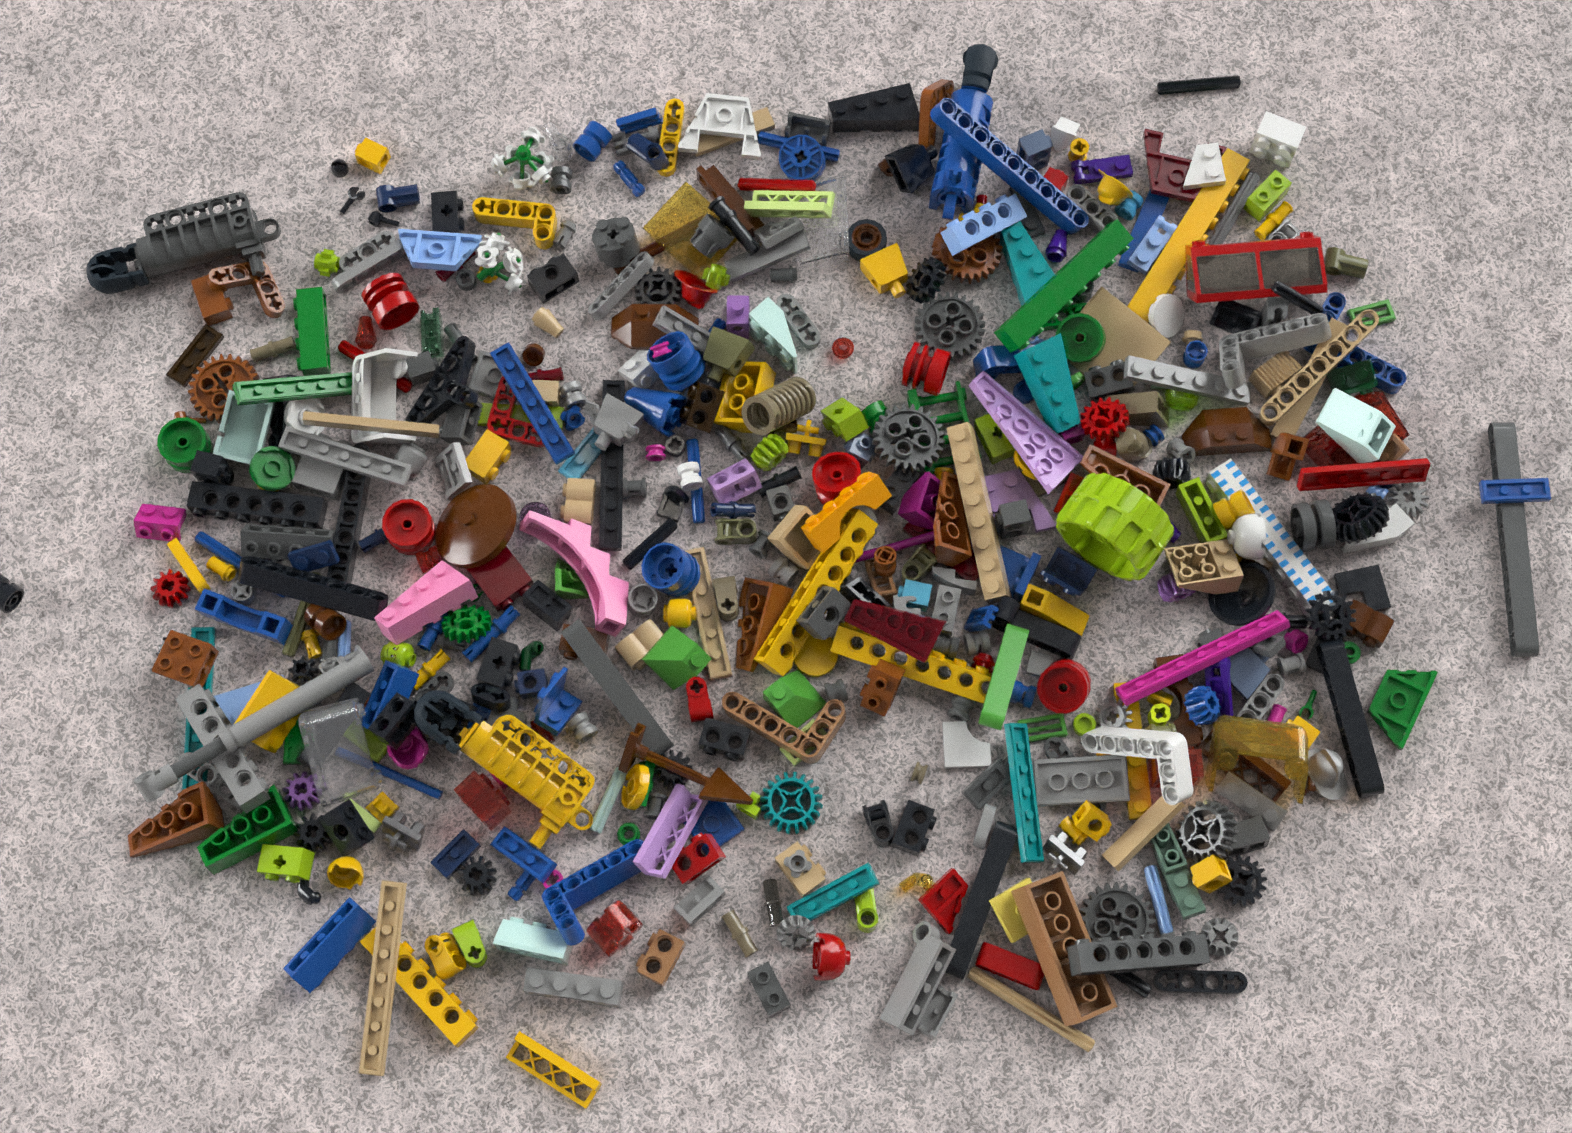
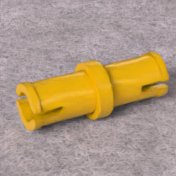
M1283 201L1254 230L1255 235L1264 241L1294 211L1293 207L1288 202Z
M442 649L427 663L421 664L423 667L417 671L419 676L414 686L417 691L451 660Z

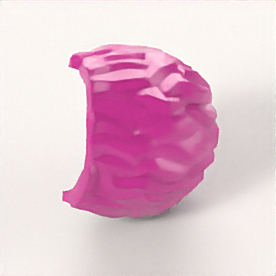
M417 727L413 729L397 751L387 745L389 757L398 767L407 770L417 768L418 764L423 763V759L426 758L429 750L425 735Z

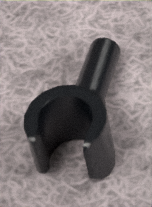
M351 187L348 191V201L340 212L345 214L355 200L364 199L365 192L359 191L357 193L359 187Z
M373 211L368 217L369 224L375 227L380 222L397 227L400 224L399 221L383 217L378 211Z

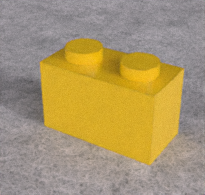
M487 429L466 458L471 476L484 484H488L490 480L493 481L499 473L498 468L503 462L506 463L512 452L509 442Z

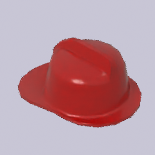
M684 270L674 271V275L682 282V297L689 305L697 309H703L705 304L709 302L712 294L718 293V290L707 287L705 285L706 282L696 275Z

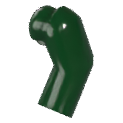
M533 641L521 650L520 671L531 670V661L544 651L542 642Z

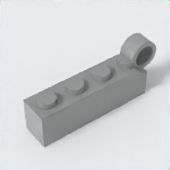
M927 921L920 922L914 928L913 940L917 945L880 1016V1019L912 1036L956 951L955 948L939 940V929Z

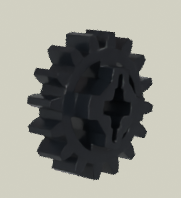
M930 257L929 260L924 258L922 264L920 262L917 263V269H912L913 275L908 277L909 283L906 284L908 288L906 294L909 295L910 299L922 304L923 302L928 303L930 297L935 298V293L941 291L940 285L945 284L943 278L947 274L944 272L946 270V267L943 265L944 263L933 257Z
M660 266L657 267V271H653L650 268L649 274L645 273L642 279L637 282L638 286L634 287L635 293H637L636 300L640 301V304H675L674 301L680 302L678 294H682V288L679 287L681 286L680 280L676 279L674 273L669 275L668 268L662 272ZM645 286L648 287V290H646V294H644ZM672 286L673 290H672V293H671V295H670V294H669V290H670V287Z
M1328 590L1323 591V595L1321 593L1315 594L1316 600H1309V604L1312 607L1305 609L1307 613H1310V617L1305 618V621H1311L1312 624L1308 628L1309 630L1316 629L1315 636L1322 635L1323 640H1329L1330 638L1338 640L1339 636H1347L1345 630L1350 631L1353 629L1349 624L1350 622H1356V619L1351 617V614H1354L1356 610H1350L1353 602L1345 601L1346 594L1339 596V591H1332L1330 593ZM1327 600H1332V601H1333V602L1330 603L1329 605L1323 603V602H1325V601H1327ZM1332 626L1338 627L1333 631L1328 630V628H1331Z
M1237 855L1235 861L1231 857L1227 859V866L1233 881L1222 886L1217 891L1218 894H1225L1223 901L1231 899L1232 906L1240 902V906L1245 907L1246 901L1253 905L1255 903L1254 897L1258 900L1262 898L1259 891L1264 892L1267 887L1262 885V883L1267 881V877H1261V873L1265 870L1264 868L1257 869L1258 861L1252 864L1250 863V856L1242 860L1241 855ZM1241 866L1248 868L1250 871L1242 869ZM1249 877L1244 884H1234L1238 878L1245 879ZM1255 879V880H1256V886H1255L1254 891H1252L1253 888H1252L1251 884H1252V881ZM1231 891L1239 892L1241 896H1238L1232 893Z

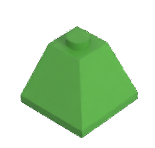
M672 625L642 658L672 690L688 682L690 678L696 677L712 659L697 643Z
M799 669L779 678L763 691V699L777 716L796 728H799L813 717L826 704V701Z

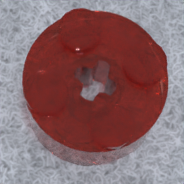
M620 900L608 906L603 911L605 914L600 918L596 917L586 930L590 938L608 957L614 955L620 945L626 947L634 939L632 934H635L643 926V923Z

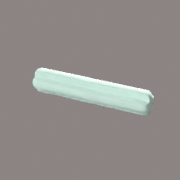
M619 767L615 768L594 815L593 823L590 827V830L593 832H602L624 783L627 773L619 771Z

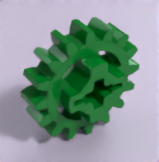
M464 605L462 609L459 608L454 612L448 611V616H443L441 624L445 637H449L450 641L457 639L458 643H461L463 640L470 643V639L478 641L479 636L485 637L486 631H491L492 620L489 611H484L483 606L477 609L476 605L470 608Z

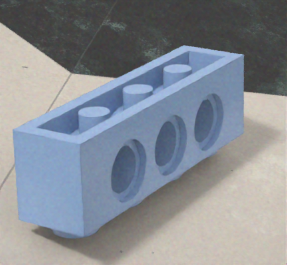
M1016 193L1009 197L1006 194L995 199L996 204L991 205L990 202L978 208L980 212L975 214L973 210L963 215L964 220L960 222L958 219L947 223V229L942 231L941 235L951 255L953 256L1026 218L1027 215Z

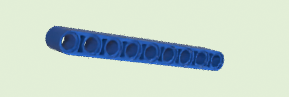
M943 98L931 109V119L1060 229L1065 230L1069 235H1073L1088 225L1089 217L1083 209L954 100Z

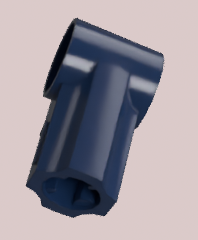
M638 132L629 137L626 145L628 150L647 162L654 170H662L666 167L668 159L659 144L652 143Z
M417 184L401 187L381 185L376 188L378 210L380 212H394L398 207L420 204Z

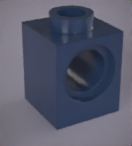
M544 668L517 672L518 680H514L516 694L520 693L522 700L536 698L543 687H548L547 673ZM535 680L537 684L534 688L528 689L525 687L528 681Z

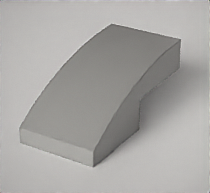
M933 567L931 577L941 585L962 589V594L975 596L977 581L955 578V569Z

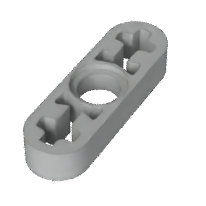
M382 231L344 254L339 260L342 272L350 268L346 262L350 261L353 263V266L359 263V260L356 258L357 255H359L361 261L366 259L362 256L364 250L372 249L376 253L378 250L374 244L377 243L381 250L388 246L383 243V239L389 240L390 244L396 241L394 234L390 231Z
M791 294L780 295L777 299V306L783 310L790 329L805 348H816L820 344V332L794 296ZM783 301L786 303L791 302L790 308L793 311L791 314L786 306L782 307ZM795 317H802L805 322L802 326H795L792 320ZM806 328L810 336L815 335L813 342L807 340V334L804 331Z

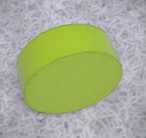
M1081 713L1075 717L1072 728L1078 736L1082 737L1086 732L1096 728V721L1092 715Z

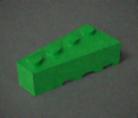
M274 784L267 792L270 796L269 800L247 814L244 811L241 814L238 813L228 825L218 829L197 847L205 867L213 875L260 852L262 844L274 845L292 836L294 832L299 831L295 826L296 824L282 793Z

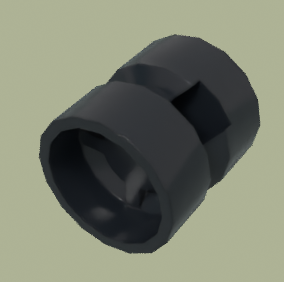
M0 573V610L4 613H9L22 601L24 590L15 583L9 584V579Z

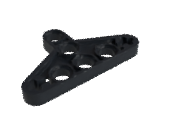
M461 336L454 342L408 413L405 421L431 424L454 404L464 409H471L478 401V394L466 386L476 348L475 343L470 338ZM456 361L454 367L449 370L451 364ZM442 380H444L443 384L439 388H437L438 384ZM457 387L456 391L450 395L453 388ZM468 394H470L468 400L466 402H463L464 398ZM432 398L430 404L426 406L427 401Z

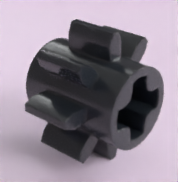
M302 656L301 660L298 661L293 659V668L288 669L290 673L295 674L291 679L294 682L300 679L302 685L314 679V674L319 673L317 668H312L315 665V661L311 659L307 662L305 656ZM304 668L307 672L303 674L300 670Z

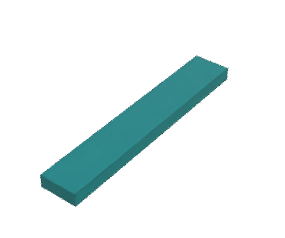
M1024 723L1004 724L1020 859L1021 863L1044 862L1028 728L1027 724Z

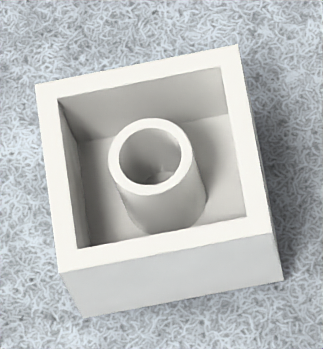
M1266 111L1249 152L1257 158H1265L1273 161L1277 166L1289 168L1306 126Z

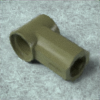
M1337 247L1326 249L1324 258L1326 274L1333 276L1345 274L1363 279L1369 263L1368 259L1348 255L1343 249Z

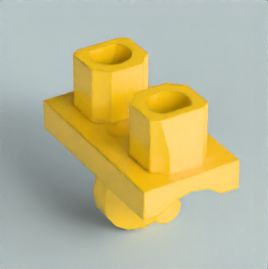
M807 420L806 426L797 425V431L805 432L804 435L786 433L788 452L800 454L801 443L805 442L810 443L808 455L815 457L821 456L827 439L810 437V433L819 434V428L811 427L812 420Z

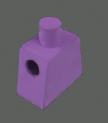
M727 296L726 319L727 332L748 340L749 296ZM735 326H740L743 329L734 330L733 328H735Z

